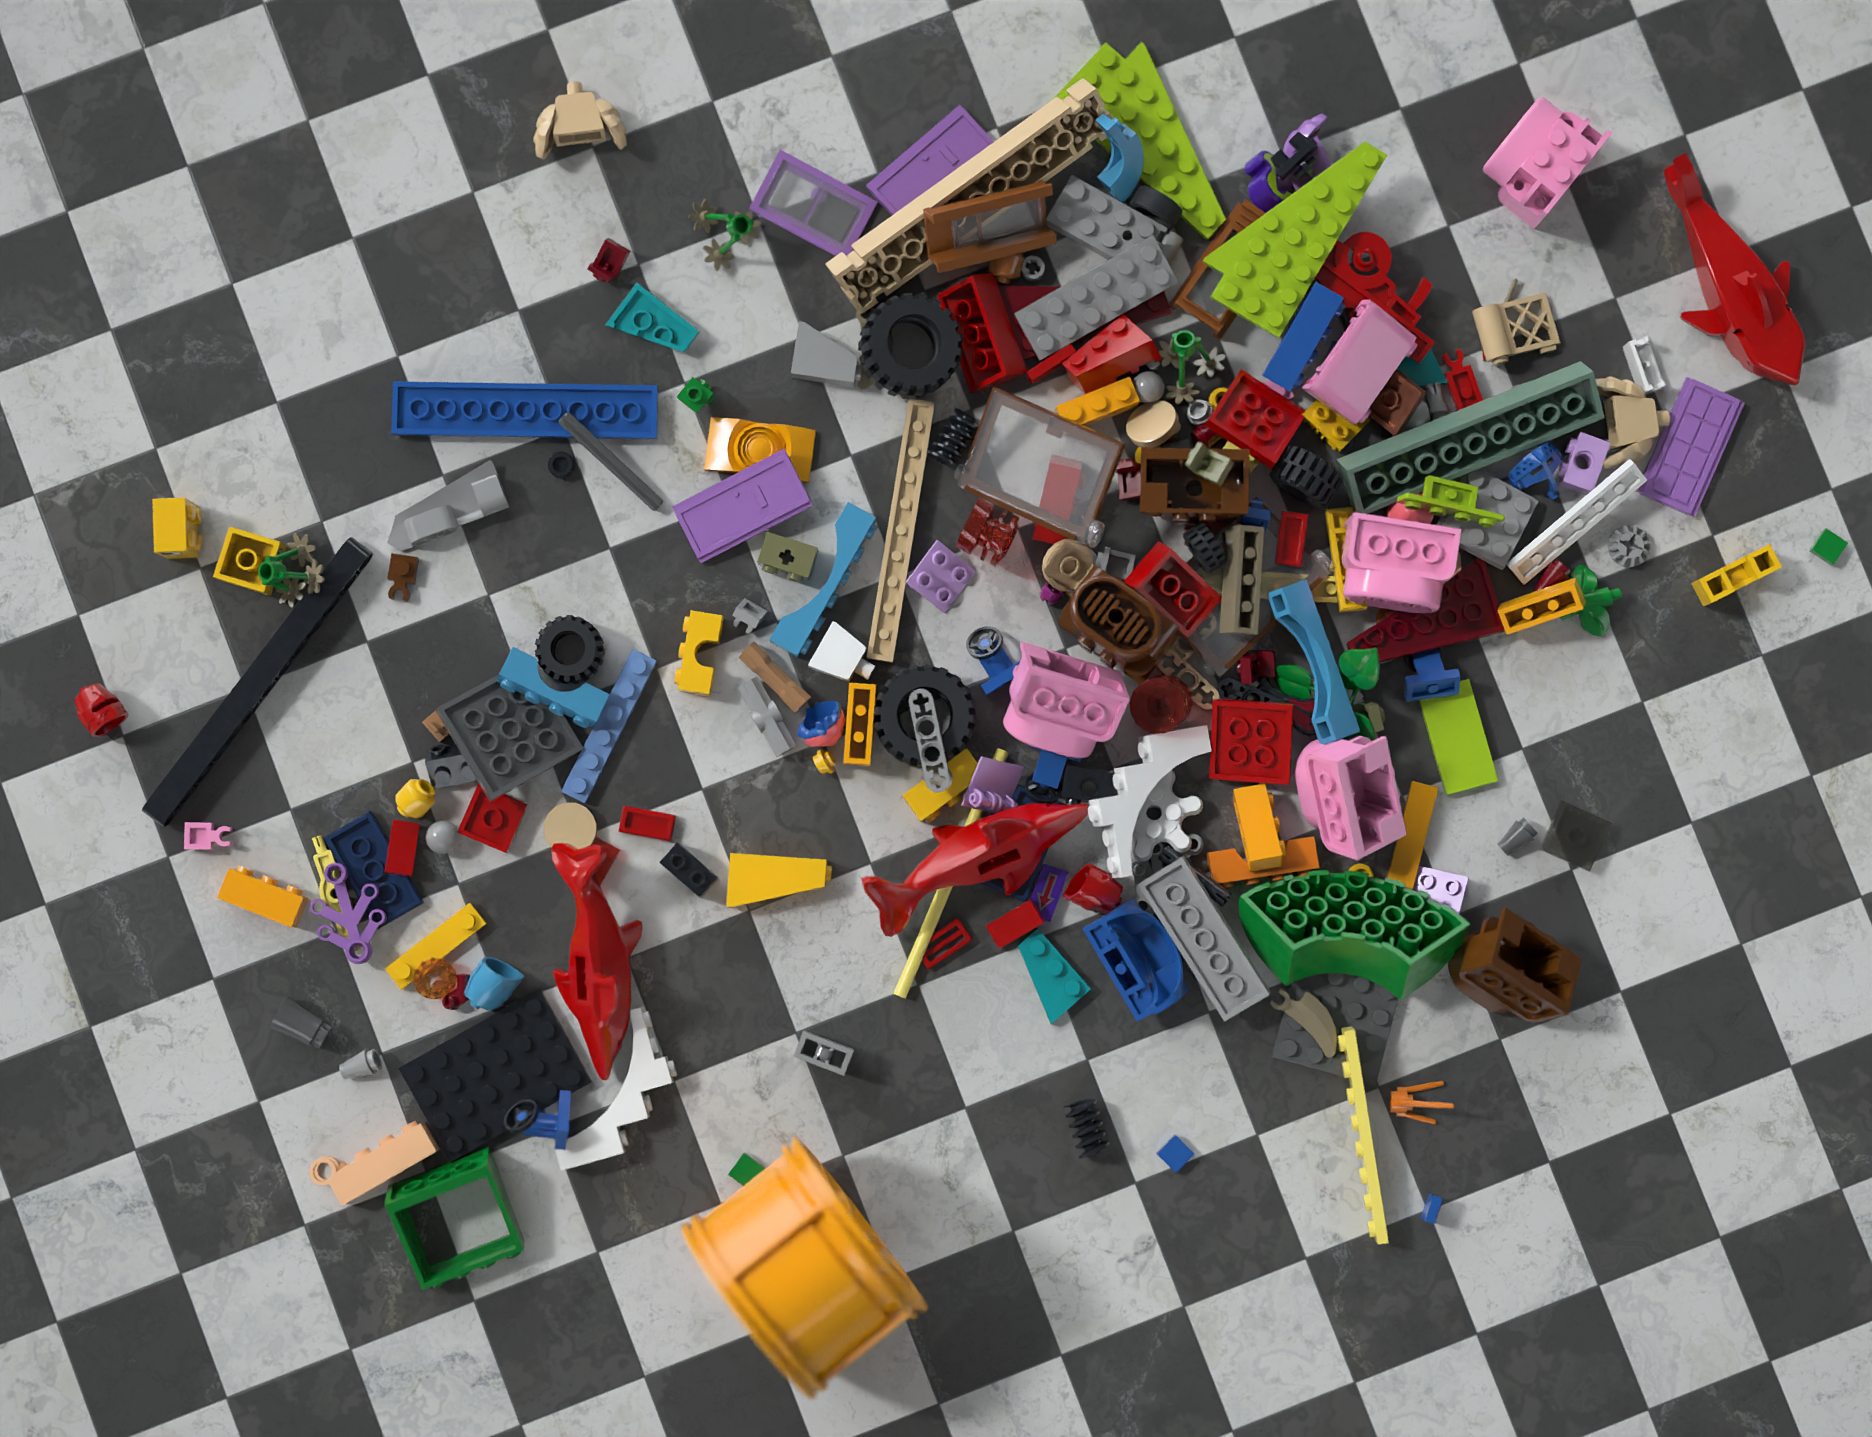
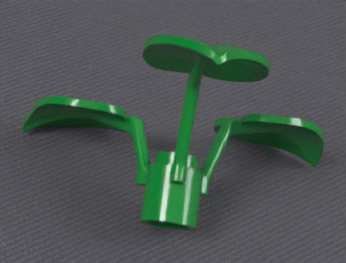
M1377 648L1347 650L1339 658V667L1341 669L1339 673L1344 687L1348 690H1353L1349 699L1351 707L1357 693L1361 689L1369 690L1378 682L1380 666ZM1280 665L1276 667L1274 679L1281 692L1301 700L1310 699L1311 690L1315 689L1314 684H1311L1312 677L1308 671L1296 665ZM1354 713L1360 732L1342 739L1350 741L1356 737L1363 736L1374 741L1376 734L1370 719L1361 713Z

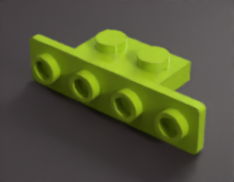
M1430 475L1425 477L1422 496L1405 493L1397 497V503L1405 504L1406 509L1430 510L1429 513L1432 515H1453L1455 520L1463 522L1470 520L1479 521V525L1484 527H1494L1495 524L1503 522L1505 519V515L1475 508L1478 493L1477 486Z

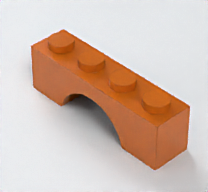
M1313 836L1284 841L1286 856H1282L1281 867L1249 872L1247 862L1240 857L1235 848L1208 852L1206 857L1209 876L1223 888L1234 887L1233 881L1244 880V884L1248 885L1261 883L1260 877L1270 876L1271 881L1283 879L1286 873L1297 872V876L1307 875L1308 872L1313 871L1312 869L1319 868L1315 838Z

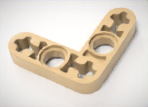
M1212 613L1207 616L1210 619L1208 625L1211 628L1209 630L1203 628L1198 633V635L1202 636L1203 641L1216 628V618ZM1179 637L1165 657L1172 656L1174 658L1172 663L1177 668H1179L1180 664L1185 668L1180 670L1175 678L1171 675L1175 672L1174 669L1170 666L1165 669L1162 666L1163 659L1157 665V668L1197 707L1202 710H1211L1212 704L1208 702L1205 705L1202 704V695L1197 692L1193 696L1190 692L1195 690L1201 682L1204 686L1200 690L1205 694L1211 692L1213 694L1212 700L1214 698L1219 699V693L1186 662L1194 650L1192 648L1190 650H1183L1179 646ZM1183 673H1191L1195 677V683L1192 687H1184L1181 684L1180 677Z

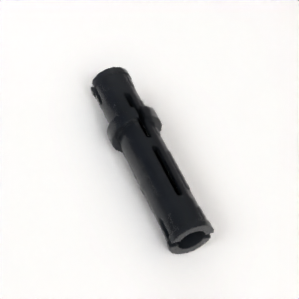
M1167 846L1162 851L1165 854H1160L1158 859L1169 865L1182 856L1170 846ZM1187 858V861L1209 896L1223 907L1228 902L1226 899L1231 898L1232 893L1195 867L1193 861Z

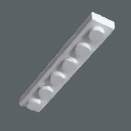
M1627 460L1507 562L1506 565L1519 581L1525 585L1643 485L1647 479L1633 461Z

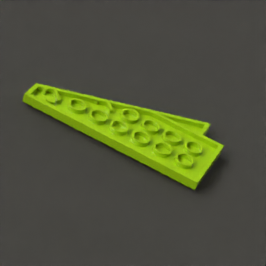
M1105 42L1054 98L1058 96L1063 100L1069 96L1066 90L1082 78L1094 86L1105 104L1103 108L1111 114L1112 118L1115 117L1122 125L1125 124L1134 131L1141 141L1144 159L1139 180L1146 186L1158 190L1175 201L1182 209L1180 217L1208 241L1226 219L1145 44L1141 42L1124 59ZM1108 137L1103 141L1096 138L1095 140L1111 154L1112 148Z
M1364 141L1206 256L1202 263L1223 275L1210 299L1278 339L1386 159L1387 154Z

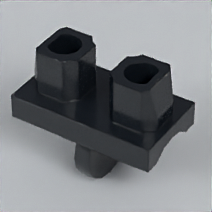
M1297 132L1289 140V144L1297 151L1291 158L1281 149L1270 158L1277 169L1278 176L1283 181L1298 167L1300 168L1293 174L1298 180L1305 173L1310 178L1315 175L1311 168L1318 162L1317 159L1312 156L1307 162L1305 160L1318 149L1317 142L1313 138L1308 139L1300 132Z

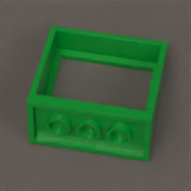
M489 1146L457 1158L452 1162L444 1163L388 1185L385 1207L422 1290L429 1287L430 1289L438 1288L447 1280L464 1278L475 1269L489 1268L498 1260L515 1258L521 1251H524V1238ZM486 1177L502 1212L509 1234L430 1265L408 1207Z

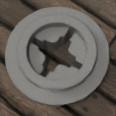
M1624 525L1617 528L1611 534L1608 540V552L1617 564L1623 567H1635L1643 563L1650 554L1651 541H1649L1646 532L1642 531L1638 526ZM1633 537V545L1637 546L1636 548L1638 549H1633L1627 554V547L1620 542H1628Z

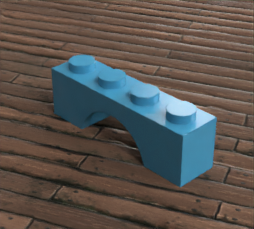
M512 647L496 679L497 682L501 683L500 686L510 692H515L516 690L524 694L526 700L534 704H539L540 702L548 706L549 710L556 715H567L573 718L575 724L584 728L588 726L592 728L595 725L610 695L588 683H584L578 689L569 692H560L548 687L539 676L537 658L515 647Z

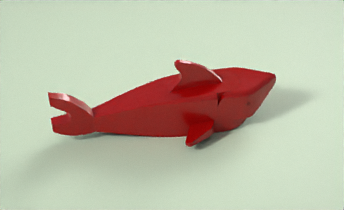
M1684 153L1673 160V164L1664 169V176L1668 190L1675 204L1682 212L1699 283L1709 309L1684 311L1680 314V319L1708 336L1721 335L1731 355L1747 371L1795 386L1799 384L1805 352V337L1791 307L1786 306L1789 304L1786 298L1789 293L1790 263L1783 261L1771 274L1762 260L1745 241L1705 202L1697 174L1687 154Z

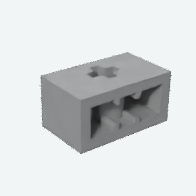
M804 1030L793 1057L844 1076L854 1049Z

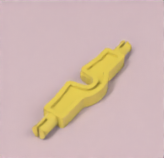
M323 835L312 838L317 852L313 858L321 879L319 886L320 897L327 903V906L342 913L338 898L335 899L332 896V892L335 889L334 884L329 883L324 876L325 868L329 864L337 862L331 850H327ZM335 869L333 877L335 879L341 877L340 869ZM336 923L339 935L349 939L347 929ZM357 946L355 951L361 949V947Z

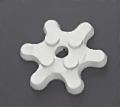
M1173 770L1169 771L1155 785L1138 814L1133 831L1136 839L1133 856L1140 862L1148 861L1152 856L1154 846L1160 842L1169 843L1179 853L1187 852L1191 848L1192 841L1182 830V821L1187 816L1199 814L1202 811L1203 802L1197 796L1179 798L1173 793L1172 786L1175 781ZM1148 808H1160L1162 812L1161 817L1158 820L1149 819L1146 815Z

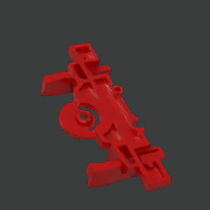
M1359 232L1350 236L1344 243L1337 240L1314 280L1344 297L1341 302L1345 304L1344 309H1352L1348 314L1349 321L1353 318V314H1357L1355 309L1362 300H1371L1416 336L1415 343L1417 347L1408 358L1419 364L1435 342L1414 327L1421 318L1415 310L1427 297L1432 284L1425 277L1421 278L1415 293L1406 303L1395 293L1396 284L1386 276L1391 266L1392 257L1390 248L1382 237L1372 232ZM1352 249L1354 251L1351 260L1357 270L1368 272L1376 267L1379 271L1370 276H1362L1355 273L1348 263L1349 250ZM1363 253H1367L1370 255V261L1368 263H1365L1361 260V255Z

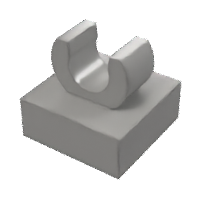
M744 598L732 615L736 618L733 625L737 627L741 621L748 624L745 633L749 634L762 622L767 610Z

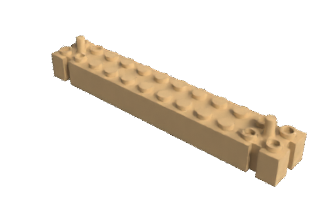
M1082 78L1066 90L1069 96L1063 100L1058 96L853 243L851 246L854 251L847 256L841 252L828 261L825 265L857 311L863 314L878 303L875 297L884 292L888 296L933 263L928 258L924 208L929 207L932 209L1037 183L1038 180L1046 182L1093 147L1090 142L1098 138L1101 141L1106 139L1107 136L1095 120L1102 114H1105L1111 120L1113 118L1103 108L1105 104L1097 89ZM1011 206L980 213L981 228ZM975 214L956 219L959 243L977 232Z

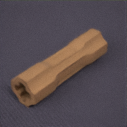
M755 641L739 656V659L775 691L795 714L811 699V696L779 668Z

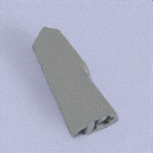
M490 460L395 515L387 543L403 552L457 531L459 529L458 526L509 508L506 494L493 462Z

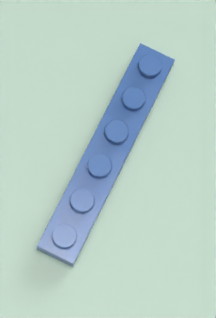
M634 649L632 650L561 792L585 804L587 803L658 662L657 660Z

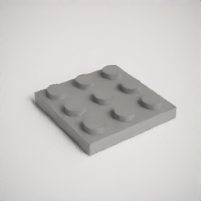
M1477 469L1462 475L1458 482L1477 486L1478 493L1475 508L1505 515L1504 521L1495 524L1494 527H1484L1479 525V521H1458L1454 519L1453 515L1446 514L1439 517L1436 525L1461 529L1460 548L1503 570L1539 500L1489 473Z

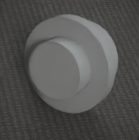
M1195 400L1188 406L1187 418L1193 425H1203L1213 413V408L1207 401Z

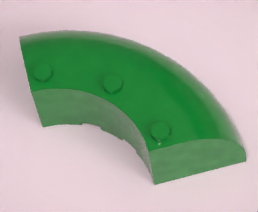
M1329 870L1310 871L1307 875L1293 877L1288 875L1283 877L1281 881L1271 884L1267 882L1242 894L1239 899L1241 924L1251 946L1264 964L1286 986L1312 975L1342 973L1375 982L1393 993L1400 1000L1426 984L1443 969L1464 942L1470 924L1444 903L1441 906L1430 899L1429 894L1423 891L1419 893L1406 888V884L1387 877L1385 880L1368 877L1369 873L1358 871H1345L1343 874L1329 873Z

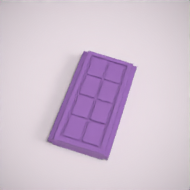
M959 105L870 181L866 188L892 216L994 141L968 112Z
M1686 377L1670 412V423L1668 426H1664L1643 474L1647 481L1636 492L1685 515L1695 517L1745 402L1695 379Z
M782 449L672 506L697 558L700 563H703L812 507L813 504L785 449Z

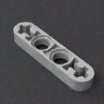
M917 689L910 695L909 706L925 783L930 791L941 793L948 788L950 777L932 695L927 690ZM918 694H922L923 698H928L929 702L925 703V711L927 713L931 710L932 716L924 715L916 719L915 713L921 714L919 705L913 704V701L917 700ZM924 720H929L934 724V731L930 735H923L919 731V724ZM934 746L939 750L940 757L937 761L930 762L925 759L924 752L928 747ZM942 763L943 769L938 768V773L940 777H945V781L941 783V788H936L935 784H930V780L934 778L933 769L927 772L926 766H937Z

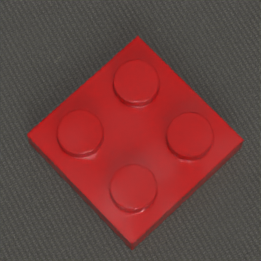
M478 783L457 833L508 853L529 804L505 794L490 802Z

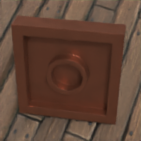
M1396 368L1369 407L1371 410L1369 416L1394 436L1399 435L1403 432L1427 392Z

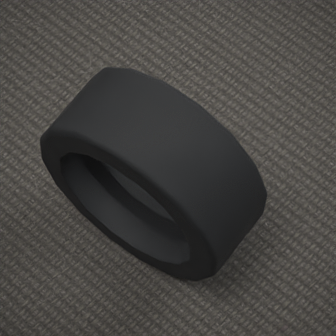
M1145 185L1139 187L1130 202L1132 209L1168 228L1167 230L1173 229L1182 214L1181 207L1175 201L1158 190Z

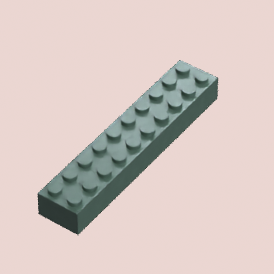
M1581 361L1337 459L1350 506L1357 513H1371L1397 502V497L1405 493L1418 494L1423 492L1425 477L1429 475L1452 480L1603 419L1604 413L1594 372Z

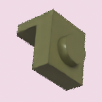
M1198 442L1195 448L1190 451L1185 465L1195 475L1221 486L1234 462Z
M1369 700L1352 705L1354 713H1361L1370 719L1374 726V733L1384 730L1382 722L1385 721V715L1381 706Z

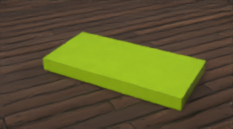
M1470 680L1460 681L1459 694L1419 700L1445 795L1497 782L1498 778Z

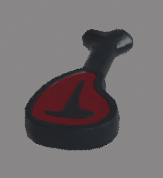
M1259 677V685L1256 688L1280 697L1289 704H1294L1293 727L1303 735H1315L1316 732L1311 720L1315 698L1301 700L1295 696H1287L1273 687L1268 677Z

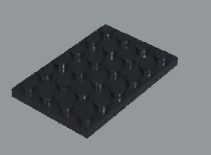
M541 988L398 1068L450 1162L507 1131L508 1129L504 1125V1118L508 1110L515 1103L524 1099H531L539 1106L540 1112L559 1101L560 1090L571 1091L572 1094L592 1082ZM524 1105L519 1109L520 1111L528 1110L530 1112L534 1110V1105ZM516 1112L513 1113L509 1121V1127L511 1128L516 1124Z

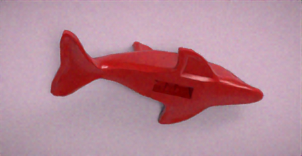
M1032 803L1003 810L981 818L965 827L956 825L934 827L932 835L940 845L914 869L903 884H894L876 876L861 878L865 893L878 908L880 927L884 935L892 937L900 933L908 924L919 901L926 894L941 888L973 885L1001 878L1003 879L1004 893L1006 895L1012 894L1032 875L1044 851L1086 818L1089 805Z
M554 843L551 848L552 860L556 870L575 897L577 916L570 944L569 971L566 972L557 968L553 970V975L564 1002L579 1021L595 1070L601 1080L606 1081L610 1077L613 1062L622 1047V1040L629 1027L631 1009V969L629 958L641 938L642 922L634 920L619 927L607 899L592 880V875L605 860L608 852L607 846L591 845L577 849L568 843Z

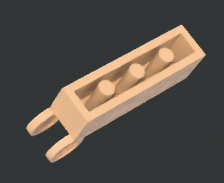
M413 1121L401 1128L403 1134L396 1138L391 1134L378 1141L380 1147L370 1151L369 1148H366L354 1155L356 1161L349 1165L345 1161L339 1163L337 1159L330 1156L315 1160L309 1168V1176L317 1185L330 1184L341 1206L441 1149L426 1123L417 1124L416 1121ZM322 1162L329 1164L332 1169V1175L329 1179H324L319 1174L318 1169Z

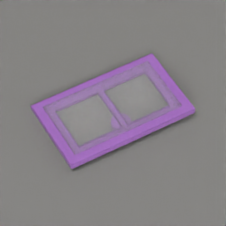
M779 150L748 210L834 256L841 252L847 256L852 252L853 248L851 245L859 239L877 201L792 155Z

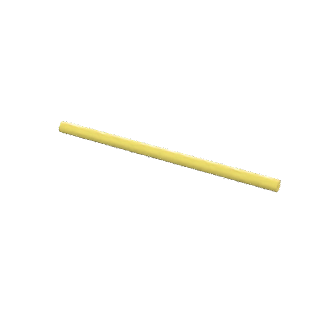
M997 748L993 759L1006 762L1009 752ZM971 808L964 827L981 819L985 811ZM953 886L936 891L893 994L906 999Z

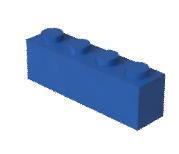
M1315 282L1262 376L1288 391H1291L1292 387L1297 389L1305 376L1301 373L1306 363L1311 366L1318 354L1315 347L1319 340L1325 342L1332 329L1328 326L1333 317L1338 319L1343 311L1345 304L1341 302L1344 297Z

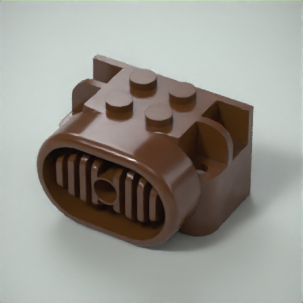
M1141 448L1140 513L1160 517L1162 520L1172 522L1175 525L1199 524L1200 522L1205 525H1215V522H1222L1228 518L1248 514L1250 449H1210L1234 462L1224 482L1219 486L1195 475L1185 465L1192 449ZM1192 485H1198L1201 487L1202 493L1196 497L1191 496L1187 493L1188 488Z
M1093 566L1070 596V600L1063 608L1061 618L1057 622L1060 627L1077 638L1080 642L1078 645L1090 654L1093 651L1096 652L1101 658L1100 661L1112 670L1116 667L1140 686L1145 683L1180 637L1179 627L1160 613L1148 599L1122 580L1108 575L1097 566ZM1114 613H1120L1124 616V619L1118 624H1113L1109 621V617Z
M1505 907L1502 908L1500 918H1487L1484 920L1480 932L1466 936L1460 948L1449 960L1448 970L1455 987L1486 1010L1496 1014L1513 1012L1526 1021L1542 1022L1569 1015L1582 958L1555 941L1551 935L1540 931L1533 923L1524 920Z

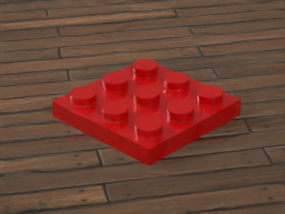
M1241 369L1205 423V426L1238 448L1250 449V456L1272 469L1305 416L1302 414L1305 410Z
M1214 698L1212 700V751L1210 752L1209 779L1289 785L1291 779L1294 704Z

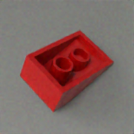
M1159 541L1123 581L1148 599L1160 613L1179 627L1180 632L1187 638L1190 637L1222 600V597L1170 547Z

